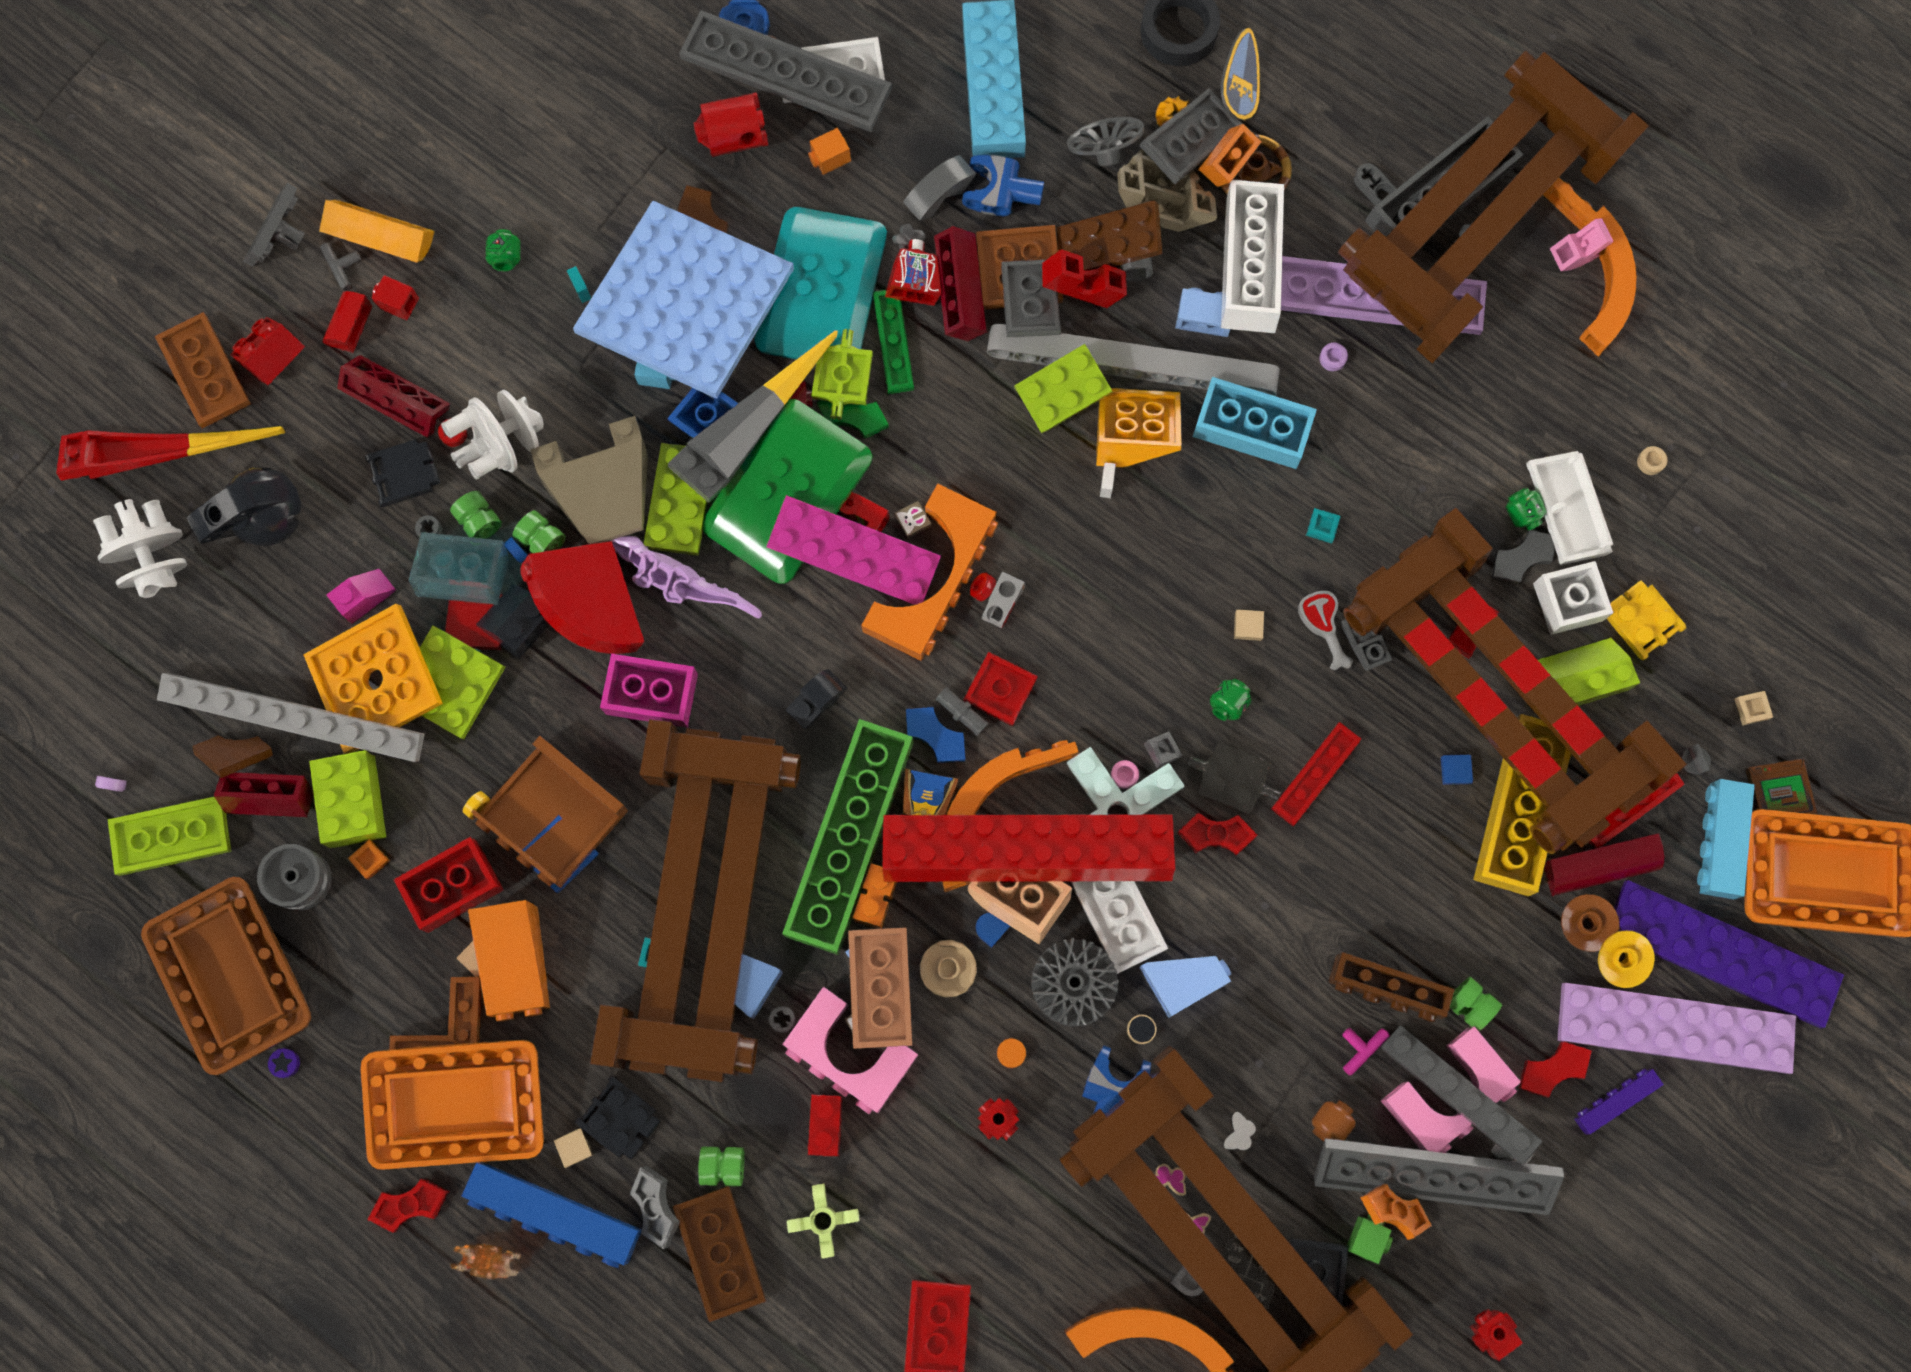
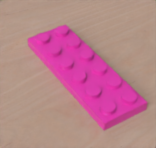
M787 495L766 546L769 549L914 605L924 601L941 557L938 554Z

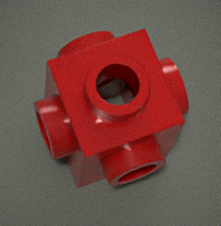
M990 1098L978 1109L982 1114L978 1117V1120L981 1122L978 1128L989 1140L993 1136L997 1140L1001 1137L1007 1140L1019 1129L1015 1125L1019 1121L1016 1117L1019 1110L1008 1098L1004 1102L1000 1098L995 1102ZM996 1113H1001L1004 1116V1122L1001 1125L993 1122V1116Z
M1486 1309L1474 1318L1476 1322L1470 1326L1475 1334L1472 1336V1339L1482 1352L1487 1351L1491 1358L1498 1361L1523 1344L1514 1331L1517 1328L1515 1322L1506 1312L1502 1314L1494 1309L1492 1311Z

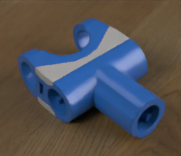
M977 155L970 159L969 166L976 173H979L980 176L988 179L990 184L981 190L965 192L962 203L966 207L984 214L1008 216L1011 212L1013 201L1040 206L1044 182L1018 177L1020 165L1016 160L996 155Z
M1103 1045L1090 1070L1082 1097L1097 1102L1094 1113L1100 1108L1105 1114L1122 1100V1097L1118 1094L1120 1090L1144 1070L1150 1075L1151 1062L1143 1060L1139 1072L1136 1073L1133 1079L1126 1082L1119 1081L1112 1076L1109 1070L1108 1057L1111 1048Z

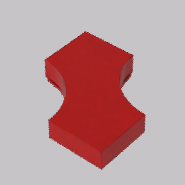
M1197 813L1177 832L1195 853L1207 847L1217 846L1226 848L1237 855L1257 837V834L1239 815L1227 821L1217 822Z
M1561 1042L1556 1052L1548 1059L1540 1062L1525 1061L1518 1089L1549 1098L1553 1088L1562 1080L1567 1078L1585 1079L1592 1051L1567 1042Z
M421 1178L412 1190L404 1194L391 1195L382 1192L367 1220L395 1233L406 1220L412 1217L436 1218L450 1191L425 1178Z

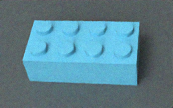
M1212 377L1193 437L1296 469L1302 458L1317 409Z

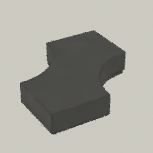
M1529 530L1519 547L1512 550H1498L1495 554L1491 578L1519 584L1524 572L1528 568L1537 564H1550L1553 561L1555 549L1551 534Z
M648 1166L640 1167L630 1195L638 1202L642 1211V1235L661 1248L666 1249L670 1247L680 1221L672 1214L667 1203L666 1187L668 1180Z

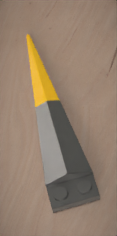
M838 330L832 332L687 442V445L668 463V467L709 503L728 485L778 413L836 339Z

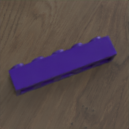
M1645 1068L1636 1073L1637 1077L1633 1080L1631 1078L1621 1083V1088L1610 1090L1606 1098L1603 1100L1599 1098L1592 1103L1593 1106L1591 1108L1580 1110L1577 1113L1579 1116L1574 1118L1583 1133H1593L1663 1086L1664 1084L1653 1069L1646 1070Z

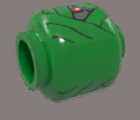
M499 229L486 238V261L492 265L493 269L497 271H510L520 263L521 242L519 238L506 229Z
M1237 679L1222 681L1210 696L1213 714L1223 721H1226V719H1239L1251 703L1248 686Z

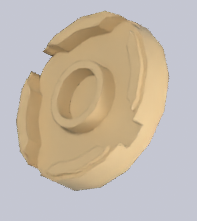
M954 940L939 941L932 945L923 954L920 963V974L926 988L933 994L944 998L957 997L965 993L973 984L977 973L976 960L971 951L964 944Z

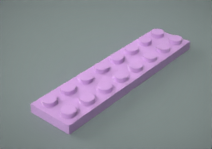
M1282 256L1281 310L1403 325L1387 308L1375 298L1373 299L1343 271L1346 264ZM1465 279L1452 293L1459 301L1466 293H1469L1483 306L1481 311L1461 333L1477 335L1482 333L1487 281Z
M1562 983L1557 1041L1793 1074L1796 1016Z

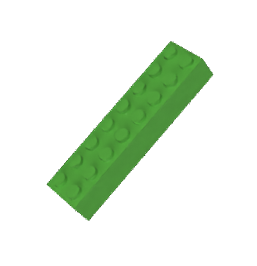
M859 719L782 933L785 937L836 955L840 954L870 864L883 832V815H888L913 746L912 736Z

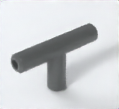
M323 243L320 249L340 288L344 291L349 290L351 284L343 269L361 261L362 258L359 252L354 251L338 259L330 243Z

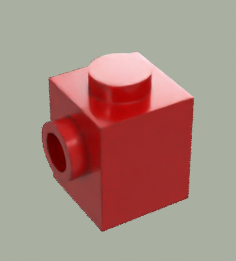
M385 275L375 285L372 293V299L379 309L406 321L419 300L413 287Z

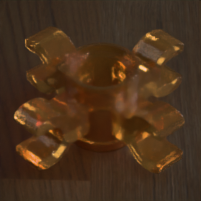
M467 1244L464 1247L457 1246L454 1248V1252L461 1253L463 1259L459 1264L452 1263L450 1267L461 1272L471 1268L470 1275L481 1278H508L509 1275H518V1271L510 1269L509 1264L514 1258L521 1259V1255L512 1251L502 1254L503 1248L498 1246Z

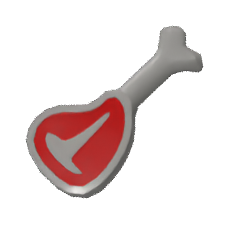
M1316 591L1300 601L1298 605L1299 616L1311 632L1326 639L1333 655L1330 669L1337 670L1340 667L1348 669L1352 666L1353 659L1344 654L1336 636V626L1334 624V618L1338 610V600L1330 591Z

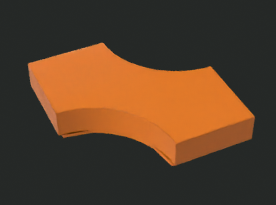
M1385 1183L1360 1197L1375 1225L1382 1222L1390 1223L1401 1230L1407 1240L1415 1238L1432 1226L1418 1199L1411 1201L1401 1199Z

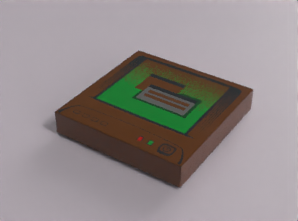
M1804 758L1745 769L1749 784H1754L1753 802L1755 810L1764 809L1805 814L1818 813Z

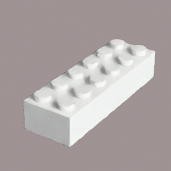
M1232 180L1230 182L1226 199L1221 328L1275 333L1281 314L1284 184Z

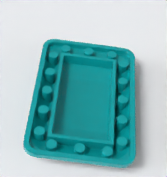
M802 207L790 208L784 215L774 255L793 263L794 270L755 334L757 349L765 354L797 360L834 331L838 330V334L830 346L841 344L842 331L844 329H847V332L849 330L854 331L852 346L861 349L873 301V292H875L887 240L885 226L877 221Z

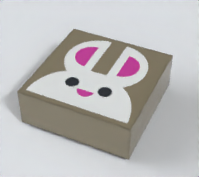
M919 501L894 513L907 539L931 527V522Z

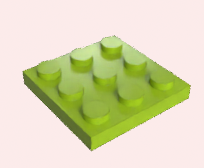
M432 626L420 646V651L443 704L421 716L459 738L465 739L506 666L438 627Z

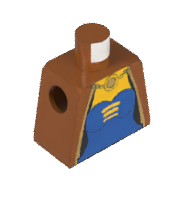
M905 769L903 815H947L958 787V779Z

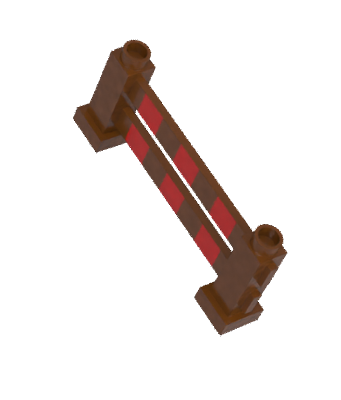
M1454 508L1439 519L1430 538L1427 535L1423 536L1400 553L1399 562L1388 570L1382 566L1360 582L1356 587L1358 591L1352 604L1343 610L1344 616L1351 628L1361 636H1365L1370 631H1373L1376 635L1389 626L1547 809L1536 819L1537 822L1530 827L1533 838L1543 850L1554 854L1559 849L1564 851L1575 841L1582 848L1610 826V823L1605 819L1618 808L1624 814L1669 781L1687 764L1647 720L1633 730L1616 748L1469 584L1467 579L1482 568L1493 548L1461 512ZM1430 594L1436 599L1590 774L1588 778L1577 786L1418 606V603Z

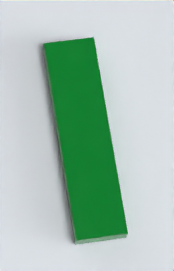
M886 290L873 292L888 394L914 391L901 300L885 297Z

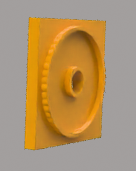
M399 604L392 605L303 654L327 711L401 727L443 704L404 610ZM380 670L383 681L381 686L374 690L369 685V677L372 672ZM340 744L345 754L353 753L359 749Z

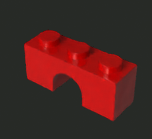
M1063 249L1042 263L1044 288L1105 308L1110 307L1127 295L1126 271L1106 264L1095 270H1084L1083 256Z

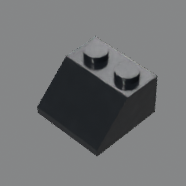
M514 584L506 590L476 624V626L518 659L524 655L550 625L536 607L531 593Z

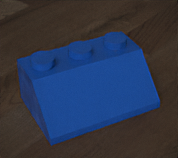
M692 388L668 417V421L694 438L738 403L723 392L716 399Z

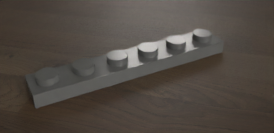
M1401 1025L1383 1044V1051L1522 1166L1542 1144V1140Z

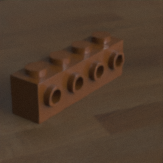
M1344 952L1336 955L1328 983L1335 985V990L1346 994H1352V991L1363 994L1362 998L1364 1000L1378 1004L1382 1000L1391 1003V1009L1407 1013L1409 1009L1418 1012L1419 1018L1430 1022L1447 1017L1455 990Z

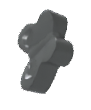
M903 224L900 227V234L894 235L892 240L893 243L899 245V250L903 248L908 249L910 240L919 239L923 241L925 234L920 230H913L910 224Z

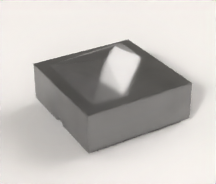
M1170 732L1149 739L1144 743L1156 768L1173 762L1182 756Z

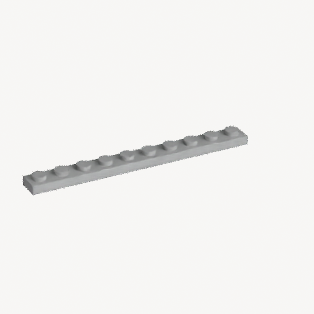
M162 673L157 696L159 701L413 762L420 760L425 735L420 732L172 673Z

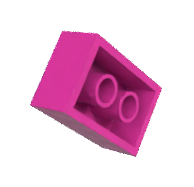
M611 654L600 708L606 715L649 721V719L672 722L674 726L688 728L698 673L693 666Z

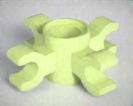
M825 1184L813 1185L812 1192L815 1210L811 1213L810 1217L788 1220V1233L811 1229L819 1235L821 1257H834L831 1231L834 1230L836 1225L860 1221L858 1209L834 1212L827 1205ZM826 1212L830 1215L831 1225L828 1229H820L816 1225L815 1218L818 1213Z

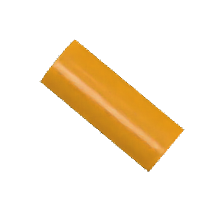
M325 200L319 230L320 232L417 263L426 256L434 236L433 230L339 200Z

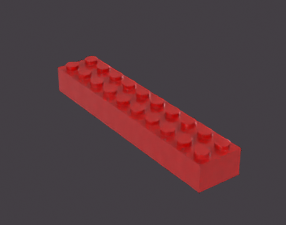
M883 815L884 882L1172 881L1175 872L1173 815Z

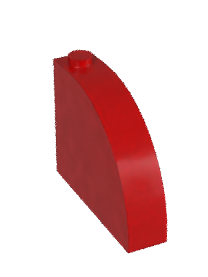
M612 541L528 554L521 565L522 579L527 581L532 599L539 612L559 634L581 647L600 653H632L641 647L644 643L643 635Z

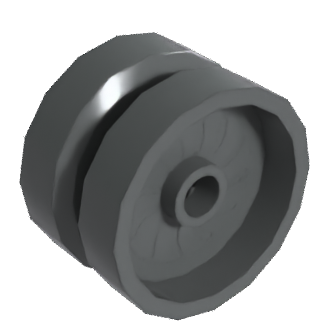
M283 844L272 849L262 859L257 872V883L261 894L269 902L293 911L308 910L317 906L327 896L332 883V872L328 862L319 853L297 844Z

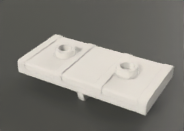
M1575 451L1527 462L1526 465L1535 490L1540 494L1547 510L1545 515L1547 528L1551 534L1560 565L1610 554L1613 542L1583 454Z

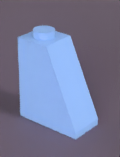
M1216 956L1147 962L1140 967L1141 972L1168 1018L1231 982L1228 977L1231 975L1230 969L1224 960L1219 961Z

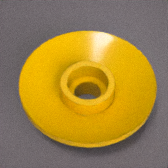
M1628 930L1616 932L1608 937L1602 944L1598 955V965L1603 977L1609 983L1621 988L1635 987L1644 982L1652 972L1655 961L1654 950L1650 942L1643 935ZM1624 952L1625 959L1619 962V957Z

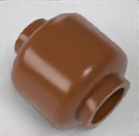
M1340 1100L1337 1104L1330 1101L1324 1102L1311 1120L1314 1127L1312 1132L1323 1142L1325 1138L1345 1141L1356 1126V1122L1351 1116L1353 1110Z

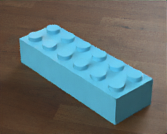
M1014 0L962 3L972 156L1025 157L1026 140Z

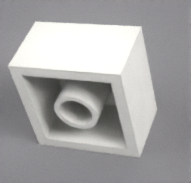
M1596 561L1543 574L1533 583L1550 635L1603 622L1613 614Z

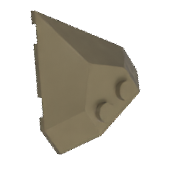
M1141 149L1117 173L1119 194L1126 208L1155 200L1159 205L1160 227L1180 232L1213 222L1217 218L1215 198L1210 191L1205 192L1198 183L1200 178L1194 170L1174 184L1145 151Z

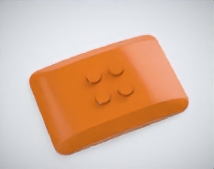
M1764 809L1753 811L1745 883L1746 915L1753 922L1761 924L1877 936L1911 937V825Z
M496 1041L382 1050L369 1053L361 1062L366 1151L368 1162L376 1169L528 1159L538 1155L543 1148L544 1135L538 1053L536 1047L529 1041Z

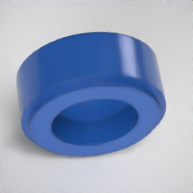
M510 537L505 542L504 546L516 560L523 563L528 556L525 549L513 537Z

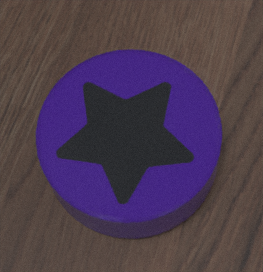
M278 1049L271 1054L268 1060L269 1071L278 1078H289L296 1074L300 1067V1058L291 1049Z

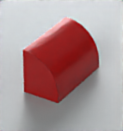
M351 291L342 293L322 340L323 344L354 353L373 307L365 295Z

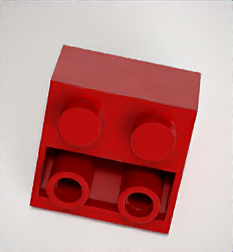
M266 317L256 321L251 327L252 332L246 338H241L234 344L232 348L234 351L230 356L261 382L269 385L305 346L282 324Z

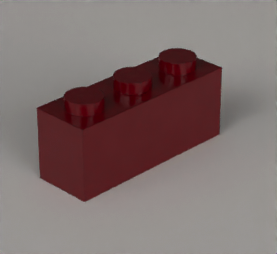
M234 772L219 778L214 798L224 813L307 817L314 792L305 776Z

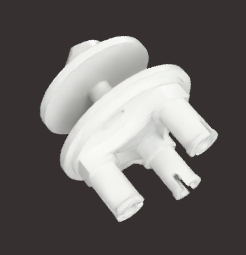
M501 390L497 393V400L505 418V421L500 424L485 404L475 397L469 400V405L462 410V413L441 423L444 432L450 438L470 427L473 430L474 436L471 439V443L451 453L453 461L457 460L456 465L459 469L468 464V468L475 479H479V477L495 468H502L509 472L517 470L516 456L507 438V435L512 432L528 451L531 452L530 449L539 447L536 433L543 429V419L539 412L528 407L526 397L515 400L506 390Z
M132 499L124 500L127 510L124 509L122 502L116 503L114 507L124 527L121 529L123 534L120 537L110 515L93 520L102 544H100L102 550L98 555L100 563H115L137 557L141 565L140 569L120 577L116 581L118 588L136 587L140 597L149 598L155 596L161 587H176L177 582L173 574L187 566L186 560L184 558H177L155 563L151 554L153 551L176 542L183 536L181 529H176L171 526L170 522H167L159 500H152L142 505L150 527L145 526V523L140 521Z

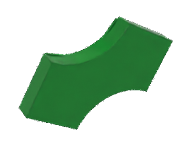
M823 400L816 402L824 418L836 426H848L857 430L865 439L889 428V424L877 402L866 405H843L841 420H837V413L836 420L830 418L833 403Z

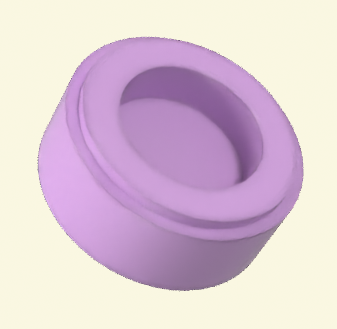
M1329 343L1324 346L1320 353V363L1329 371H1338L1344 367L1348 353L1343 345Z
M97 776L95 786L123 792V790L125 791L127 781Z

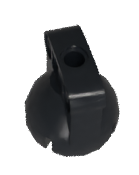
M251 467L235 475L224 490L193 511L187 517V520L200 544L236 536L245 543L267 547L284 542L295 532L299 520L293 517L301 512V501L296 487L286 475L268 467Z

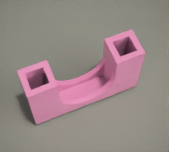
M823 987L782 1044L788 1048L785 1054L797 1063H800L802 1059L811 1065L809 1071L821 1080L827 1076L835 1083L832 1088L844 1097H847L850 1093L859 1099L856 1105L869 1115L872 1110L879 1113L918 1057V1054L907 1046L887 1047L876 1064L869 1070L859 1074H847L839 1071L829 1060L826 1043L830 1031L844 1013L848 1004Z
M1475 1027L1465 1029L1446 1045L1448 1050L1467 1071L1471 1083L1495 1103L1499 1100L1505 1102L1517 1092L1515 1087L1521 1083L1520 1080ZM1402 1082L1381 1100L1420 1150L1446 1153L1451 1148L1449 1143L1458 1136L1461 1139L1473 1130L1472 1123L1460 1113L1453 1116H1444L1432 1110L1409 1082Z

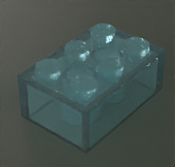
M421 532L409 582L415 595L418 597L498 605L509 555L502 540Z

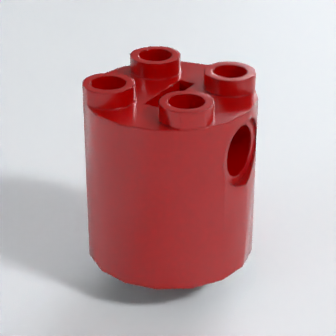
M757 92L700 104L701 114L697 121L693 122L698 144L702 143L708 147L712 157L768 146L766 131H761L765 126L762 110L756 111V109L760 108Z

